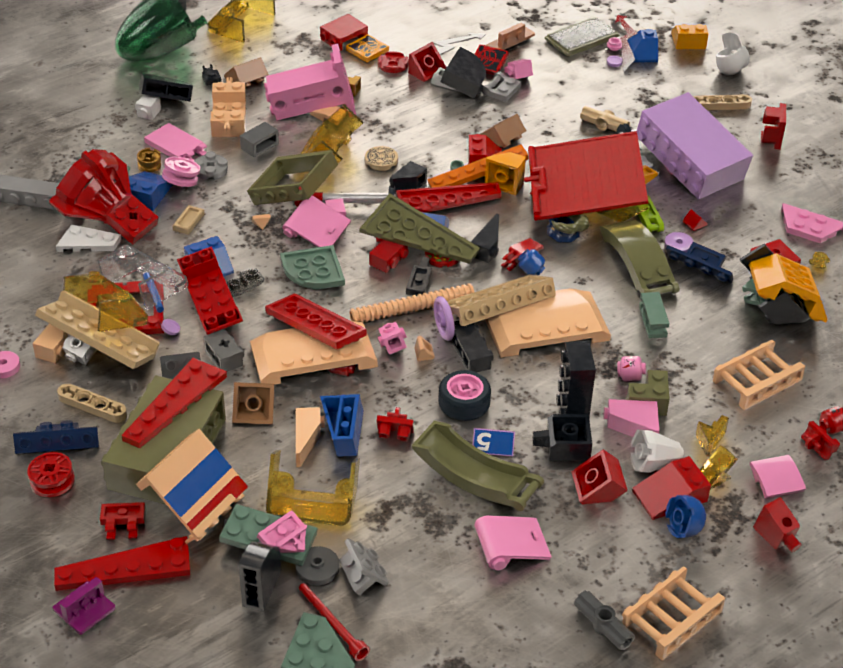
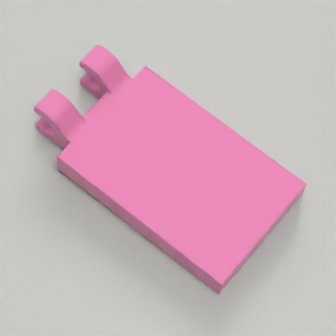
M170 123L144 137L146 144L169 157H182L194 161L195 159L192 156L195 153L199 156L207 153L204 151L207 147L205 143Z

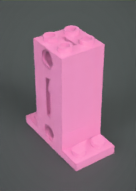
M338 44L332 45L333 52H330L331 60L266 76L267 83H264L267 102H270L271 114L275 115L277 121L344 104L345 110L349 111L350 116L356 115L352 90Z

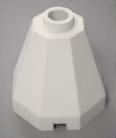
M637 430L631 441V447H635V452H631L630 456L634 471L652 472L659 470L670 462L683 458L684 450L679 442L653 431Z

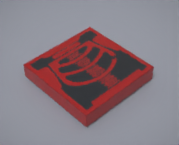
M479 44L475 55L484 64L486 74L494 76L497 72L501 71L509 56V51Z

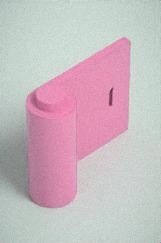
M311 196L309 199L301 202L282 228L284 230L283 233L289 238H296L300 235L315 246L324 247L334 245L351 223V220L316 197Z
M483 516L477 519L474 524L488 566L493 570L504 569L511 559L550 560L552 557L537 518Z

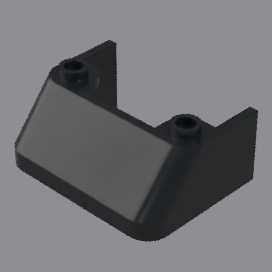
M764 243L740 258V261L751 274L749 267L751 261L773 255L774 253ZM783 290L778 293L775 300L768 299L759 305V308L765 313L764 315L768 322H773L775 325L805 323L811 319L803 299L796 293L788 294Z

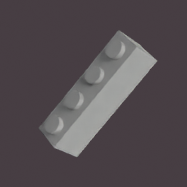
M0 175V202L56 210L49 204V200L56 195V187L59 183Z

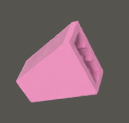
M608 400V407H604L603 418L607 419V428L634 437L637 430H649L659 434L657 401Z

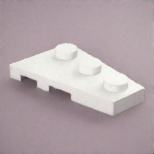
M71 224L56 245V251L63 252L64 249H73V252H80V249L115 251L121 242V234Z

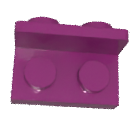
M95 577L90 582L87 581L52 608L79 635H82L112 613L116 606L105 596L102 581Z

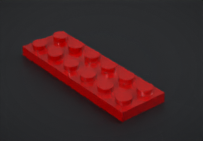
M295 293L265 306L267 314L336 350L367 336L366 328Z

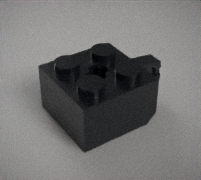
M552 414L547 419L546 430L533 431V446L547 447L549 461H587L591 458L592 452L589 414Z

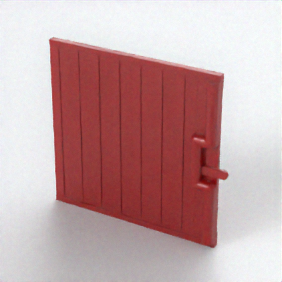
M637 131L528 147L530 177H525L524 182L531 181L535 221L649 204Z

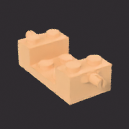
M227 77L226 83H213V111H211L210 118L212 137H240L241 134L245 133V82H233L232 77H230V80Z

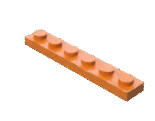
M522 144L494 154L499 155L511 152L525 156L526 160L529 159L528 153ZM486 158L427 179L430 188L456 186L485 176Z

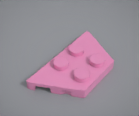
M785 203L782 204L781 212L784 214L783 220L786 224V233L821 244L828 238L836 236L838 231H843L842 221Z

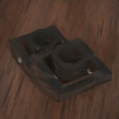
M255 268L240 272L239 278L228 280L226 283L232 297H236L262 284L264 277Z

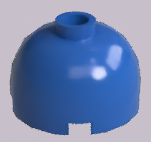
M677 495L669 500L665 517L669 518L670 525H667L674 537L689 538L702 531L706 522V512L701 501L690 495Z

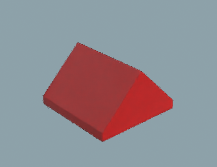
M433 41L409 54L408 73L423 82L431 79L440 67L446 69V65Z

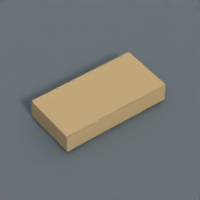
M188 205L173 224V231L189 235L204 216V209Z

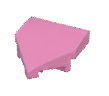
M291 510L259 532L257 538L262 543L277 546L280 553L304 552L307 525Z

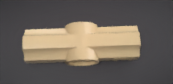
M584 106L580 113L582 120L595 124L602 131L609 129L617 132L620 124H628L630 127L628 120L616 117L610 110L602 112Z

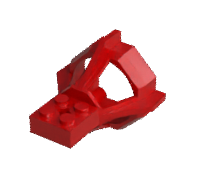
M92 149L90 152L86 150L82 152L81 158L70 167L56 187V195L49 200V204L63 216L102 221L110 225L132 245L158 224L159 219L154 212L131 194L127 164L114 153H108L106 150Z

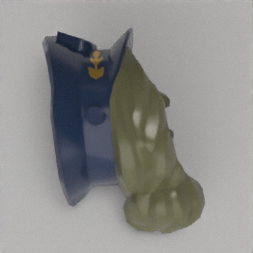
M582 214L551 218L547 225V235L557 242L571 243L580 237V232L588 229L589 219Z

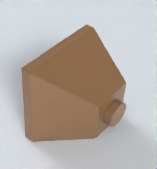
M234 382L232 423L273 424L275 384Z

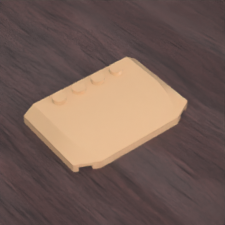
M571 288L556 290V295L485 319L501 358L519 355L520 349L591 338L592 343L610 341L611 334L591 292Z
M352 321L365 328L363 322ZM296 328L267 332L250 341L260 383L276 385L281 384L280 377L358 364V370L378 367V361L368 334L358 341L337 350Z

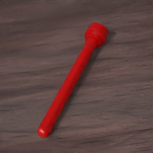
M301 583L298 587L300 592L349 645L350 655L356 661L363 660L370 652L368 645L362 640L355 639L305 583Z

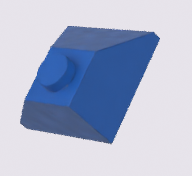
M639 30L638 34L633 35L627 40L635 58L633 62H658V36L656 30Z

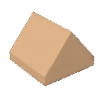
M419 335L414 347L417 361L433 360L435 356L432 344Z

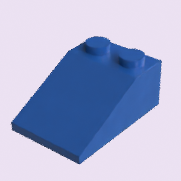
M143 171L129 176L131 194L151 211L155 210L173 186V184L164 180L162 175Z

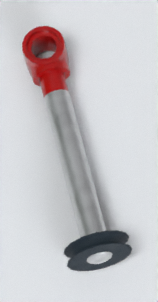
M389 186L388 193L314 192L312 196L325 203V200L342 198L343 203L381 204L389 193L396 197L395 186L394 188ZM297 200L294 203L298 207L303 200Z

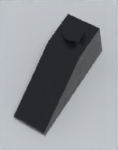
M497 213L471 241V243L480 248L475 258L486 263L495 258L499 252L498 231L500 214Z

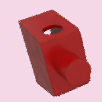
M779 497L764 505L753 528L774 549L778 550L786 545L791 553L797 551L802 546L795 537L800 529V524L783 499Z

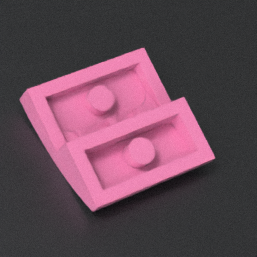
M789 455L750 462L755 481L760 483L765 499L804 492L806 490L801 474Z

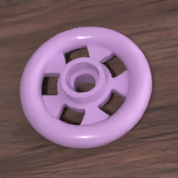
M438 296L434 301L436 325L441 337L446 341H451L455 333L452 311L447 300L442 296Z

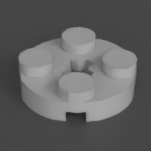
M209 151L194 160L200 166V173L197 177L208 180V177H214V180L225 176L228 171L227 159L216 155L213 151Z

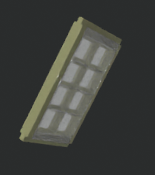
M593 17L549 33L545 36V40L566 56H572L607 43L610 38H617L620 34L598 17Z

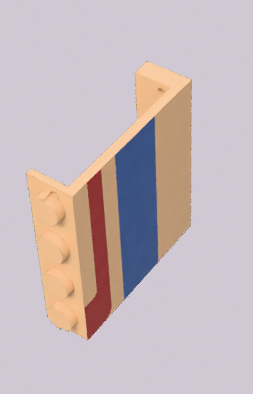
M200 429L188 435L136 483L141 491L151 486L191 534L185 541L186 544L193 540L196 542L201 540L207 534L205 530L215 526L220 521L218 517L228 513L232 509L230 505L241 500L244 497L243 492L248 488L247 484Z

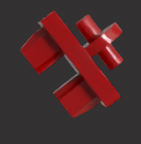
M396 407L395 413L387 412V416L377 415L376 421L379 438L387 439L390 437L391 431H398L397 439L407 442L411 433L414 434V420L407 419V414H401L400 407Z
M809 421L806 431L801 435V438L805 441V447L808 450L814 449L824 460H829L832 453L836 452L840 446V442L836 438L832 439L827 434V430L823 426H818L814 421Z

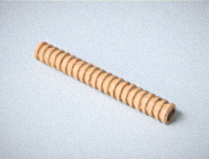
M468 283L467 285H461V287L458 285L456 288L440 289L439 292L435 290L434 293L431 291L428 294L407 296L406 299L403 297L400 300L385 301L384 304L380 302L378 305L375 303L373 306H362L361 309L359 307L356 310L352 308L349 312L351 321H364L366 323L369 320H379L380 317L384 319L386 316L389 318L391 315L394 317L397 314H407L408 311L412 313L413 310L417 312L419 309H430V307L434 308V301L438 296H442L449 301L474 293V288Z

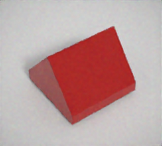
M690 209L682 221L693 231L708 224L692 209Z

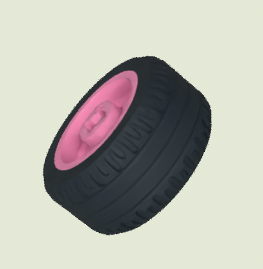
M469 370L452 372L446 375L439 385V406L447 416L460 421L478 419L490 407L491 386L487 379L479 373Z

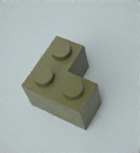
M648 370L645 384L628 383L626 400L657 401L658 415L667 416L670 400L668 371Z

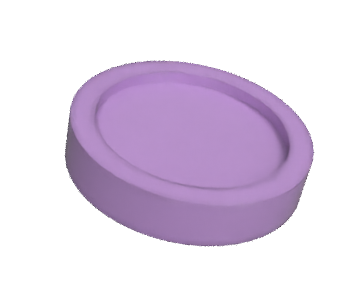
M609 56L607 64L612 67H619L622 65V58L619 56Z
M172 319L163 320L161 328L165 333L169 335H177L179 333L180 326L176 321Z

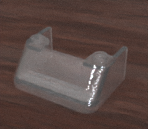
M129 245L121 246L118 250L98 260L103 283L106 287L108 283H114L136 270L142 274L149 273L151 277L138 283L145 310L154 307L188 287V280L185 275Z

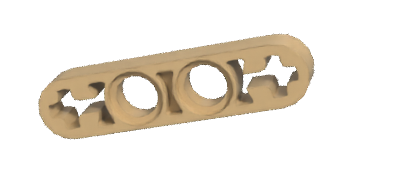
M744 94L693 96L706 110L749 109L752 103V98Z
M63 384L57 389L58 398L64 404L114 423L123 422L127 418L126 407L122 403L72 384ZM81 398H88L85 402L79 401ZM99 404L106 405L104 408H96Z

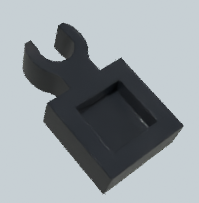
M210 64V68L202 66V78L206 86L222 82L218 70H213L212 64Z

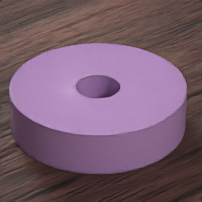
M673 232L666 236L664 247L666 249L667 245H670L687 253L694 241L685 233Z

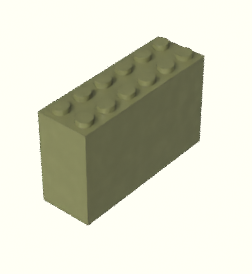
M155 375L151 383L147 384L143 396L139 397L135 409L130 412L127 422L121 426L119 435L116 439H113L109 451L102 457L101 465L104 469V480H106L107 490L165 504L151 486L141 491L136 483L197 429H200L213 444L226 421L223 391L207 390L201 395L202 398L198 402L191 403L187 407V411L183 414L179 413L173 418L171 424L163 428L160 433L144 446L137 448L123 442L121 435L173 380Z

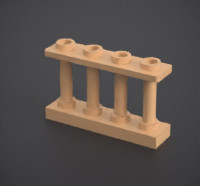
M770 340L738 357L732 358L724 364L718 365L714 370L713 382L715 384L723 380L728 382L741 394L739 406L746 410L801 381L805 365L798 362L789 366L773 352L775 341ZM769 358L783 371L774 373L762 360ZM754 365L768 378L759 380L747 368ZM739 372L754 386L745 388L732 375Z
M684 566L678 571L674 570L668 579L663 583L659 582L649 594H643L635 605L628 606L622 614V623L626 627L635 623L656 641L657 649L655 655L662 661L719 615L723 610L725 597L719 592L712 598H707L685 581L687 568ZM680 587L702 606L697 610H692L671 592ZM665 599L687 618L683 622H677L656 604ZM650 611L672 630L668 634H661L641 616Z

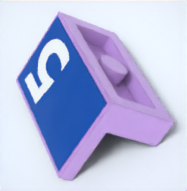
M474 428L473 446L487 454L513 456L515 431Z

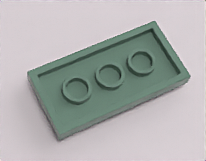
M236 504L219 536V540L222 543L246 550L251 542H261L257 538L258 533L281 517ZM307 525L304 552L280 553L281 560L303 566L317 535V527Z

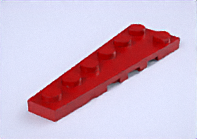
M498 182L396 190V197L420 212L427 213L501 198V189Z
M192 358L121 435L122 441L141 448L160 433L163 428L171 424L175 416L187 411V407L191 403L198 402L202 398V394L207 390L211 391L227 378V371Z

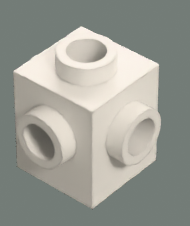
M73 336L67 337L62 347L67 359L72 362L78 361L84 365H87L96 352L95 348Z

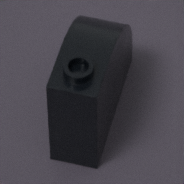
M460 46L446 67L440 82L475 99L478 93L481 94L484 87L482 84L486 76V69L482 61L475 54Z
M141 73L139 85L141 94L191 102L192 84L173 78Z
M253 541L244 551L238 564L242 607L264 612L282 571L281 555L277 546Z

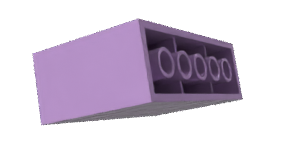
M689 92L645 109L641 113L636 130L638 139L698 200L745 179L753 154Z

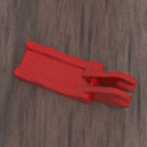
M531 238L509 247V253L502 258L506 262L501 264V267L505 268L510 263L512 265L506 269L512 271L519 263V256L526 249H535L539 252L544 249V246Z

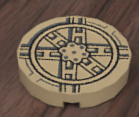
M376 146L370 148L365 153V164L371 166L373 170L387 171L398 163V154L390 147Z

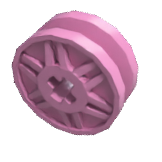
M169 157L165 160V169L162 172L164 180L181 187L197 185V175L200 173V166L196 162L182 157Z

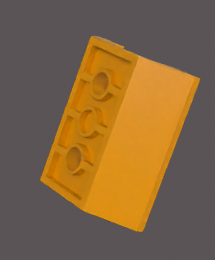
M779 254L769 255L750 262L749 267L756 291L760 297L775 300L781 288L789 294L796 293L803 299L808 315L812 320L827 322L828 319L821 297L808 267Z

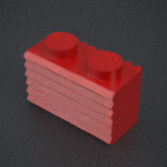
M383 240L370 251L369 265L387 273L390 269L396 268L401 259H405L408 256V246Z

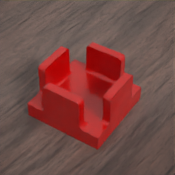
M780 103L779 107H766L763 124L775 126L766 125L764 131H761V143L774 144V149L781 150L786 127L785 103Z

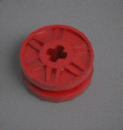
M49 452L39 455L31 461L27 469L30 486L33 492L41 497H58L71 489L75 482L72 462L68 456L62 453Z

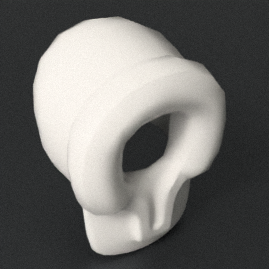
M725 33L722 35L724 48L717 53L716 64L721 73L731 76L745 68L749 64L750 57L748 50L745 46L741 45L740 38L736 33Z

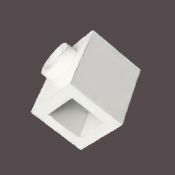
M143 94L135 104L137 117L153 120L161 110L160 97Z

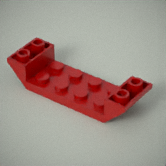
M212 246L177 259L206 335L243 322Z

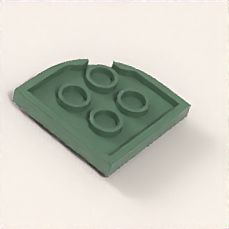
M333 245L280 253V260L286 276L300 286L319 290L345 285V278Z

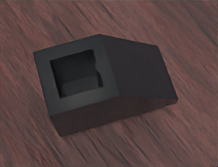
M412 161L408 162L395 174L391 175L389 179L390 187L394 188L395 186V190L419 189L427 182V168Z

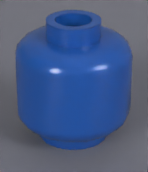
M526 249L518 258L519 267L527 275H540L545 269L543 266L545 258L535 249Z

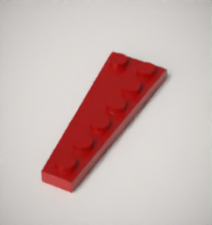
M188 536L175 537L171 540L54 568L55 591L77 589L95 577L100 579L103 585L191 575L189 546L185 543Z

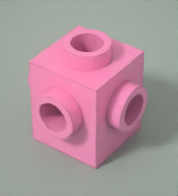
M396 322L387 323L378 329L381 335L378 336L381 347H386L389 355L407 348L404 338H407L403 327L399 328Z

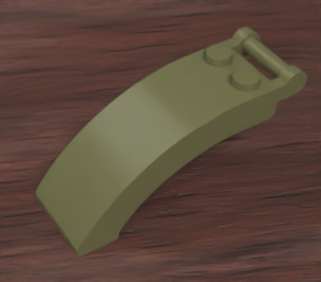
M628 220L600 226L605 243H610L620 254L637 291L640 290V293L660 292V294L679 292V284L675 281L659 243L643 224L636 220ZM663 283L668 284L666 286L657 287L653 289L647 288L649 286H654Z
M433 421L411 445L412 449L424 462L454 485L483 499L512 506L517 511H523L529 498L544 484V479L539 475L529 473L526 466L498 459L476 448L456 433L451 425L447 423ZM529 483L530 485L523 492V494L520 497H517V495L521 492L525 485Z

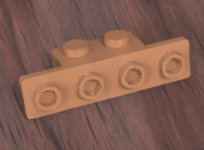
M521 22L499 32L498 39L485 46L506 50L535 36V32L525 27V24Z

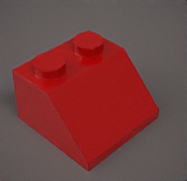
M469 135L468 164L502 152L501 148L486 135Z
M604 449L571 471L581 504L612 502L628 491L619 459Z

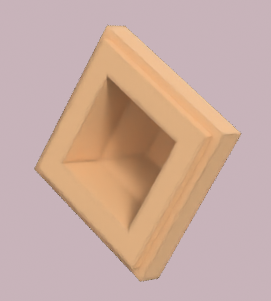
M254 215L252 223L263 230L269 223L271 215Z

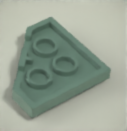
M303 612L281 668H355V664L327 619Z

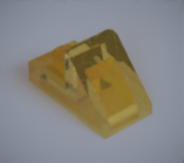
M721 415L718 421H714L711 426L700 421L698 422L696 437L706 456L710 457L726 433L728 417Z
M723 445L717 448L700 469L711 484L710 490L731 479L727 472L738 460Z

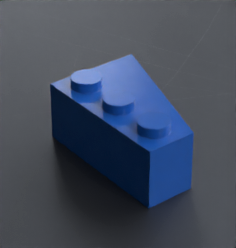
M360 394L320 396L337 457L357 456L364 413Z

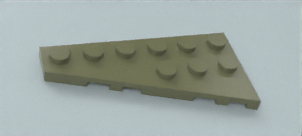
M391 193L388 194L359 229V232L468 264L471 263L480 250L475 244Z

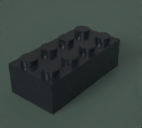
M590 341L565 342V349L561 351V362L563 365L559 366L561 380H558V391L560 393L556 394V404L560 406L559 414H589L590 418L596 373Z

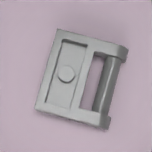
M497 72L494 78L487 85H484L482 93L507 102L521 87V81L504 76L502 72ZM498 82L501 83L495 90L492 89Z

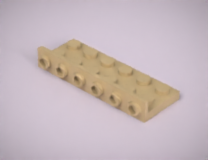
M529 274L447 302L451 308L452 315L455 314L459 317L461 326H466L553 297L556 293L553 277Z
M65 290L61 291L58 301L38 308L35 314L40 319L132 369L153 360L160 344L154 338Z

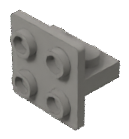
M347 538L345 543L349 551L339 561L354 592L361 595L376 581L386 586L389 583L386 577L387 572L377 560L379 558L378 554L372 548L364 547L359 541L355 542Z

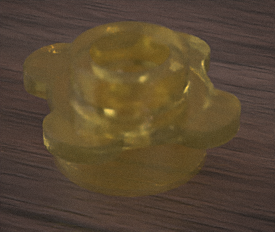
M815 252L813 258L809 260V264L821 269L826 268V264L830 262V259L824 252Z

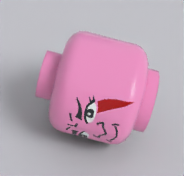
M639 356L622 357L621 361L617 363L618 377H621L625 382L640 381L642 374H646V362L642 363Z

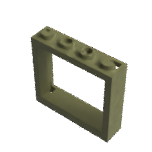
M332 150L277 157L251 185L247 192L254 205L307 200L338 166L337 160ZM309 172L300 183L276 185L285 174Z

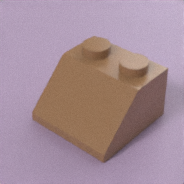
M259 57L232 67L224 74L225 79L229 77V80L232 77L233 82H245V88L251 86L250 83L256 82V84L265 81L264 78L269 74L262 58Z
M515 114L480 133V135H486L503 149L511 144V140L514 142L522 138L521 134L526 132V129L518 114Z

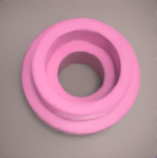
M616 37L610 38L607 42V47L611 51H617L622 48L621 40Z

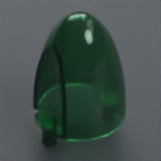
M143 0L131 11L120 26L115 37V50L125 60L142 61L153 59L170 53L194 40L197 36V30L208 23L203 15L191 22L178 0Z

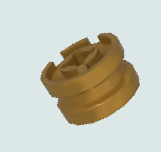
M150 148L140 150L137 153L138 169L146 172H155L160 169V152L156 149L150 150Z

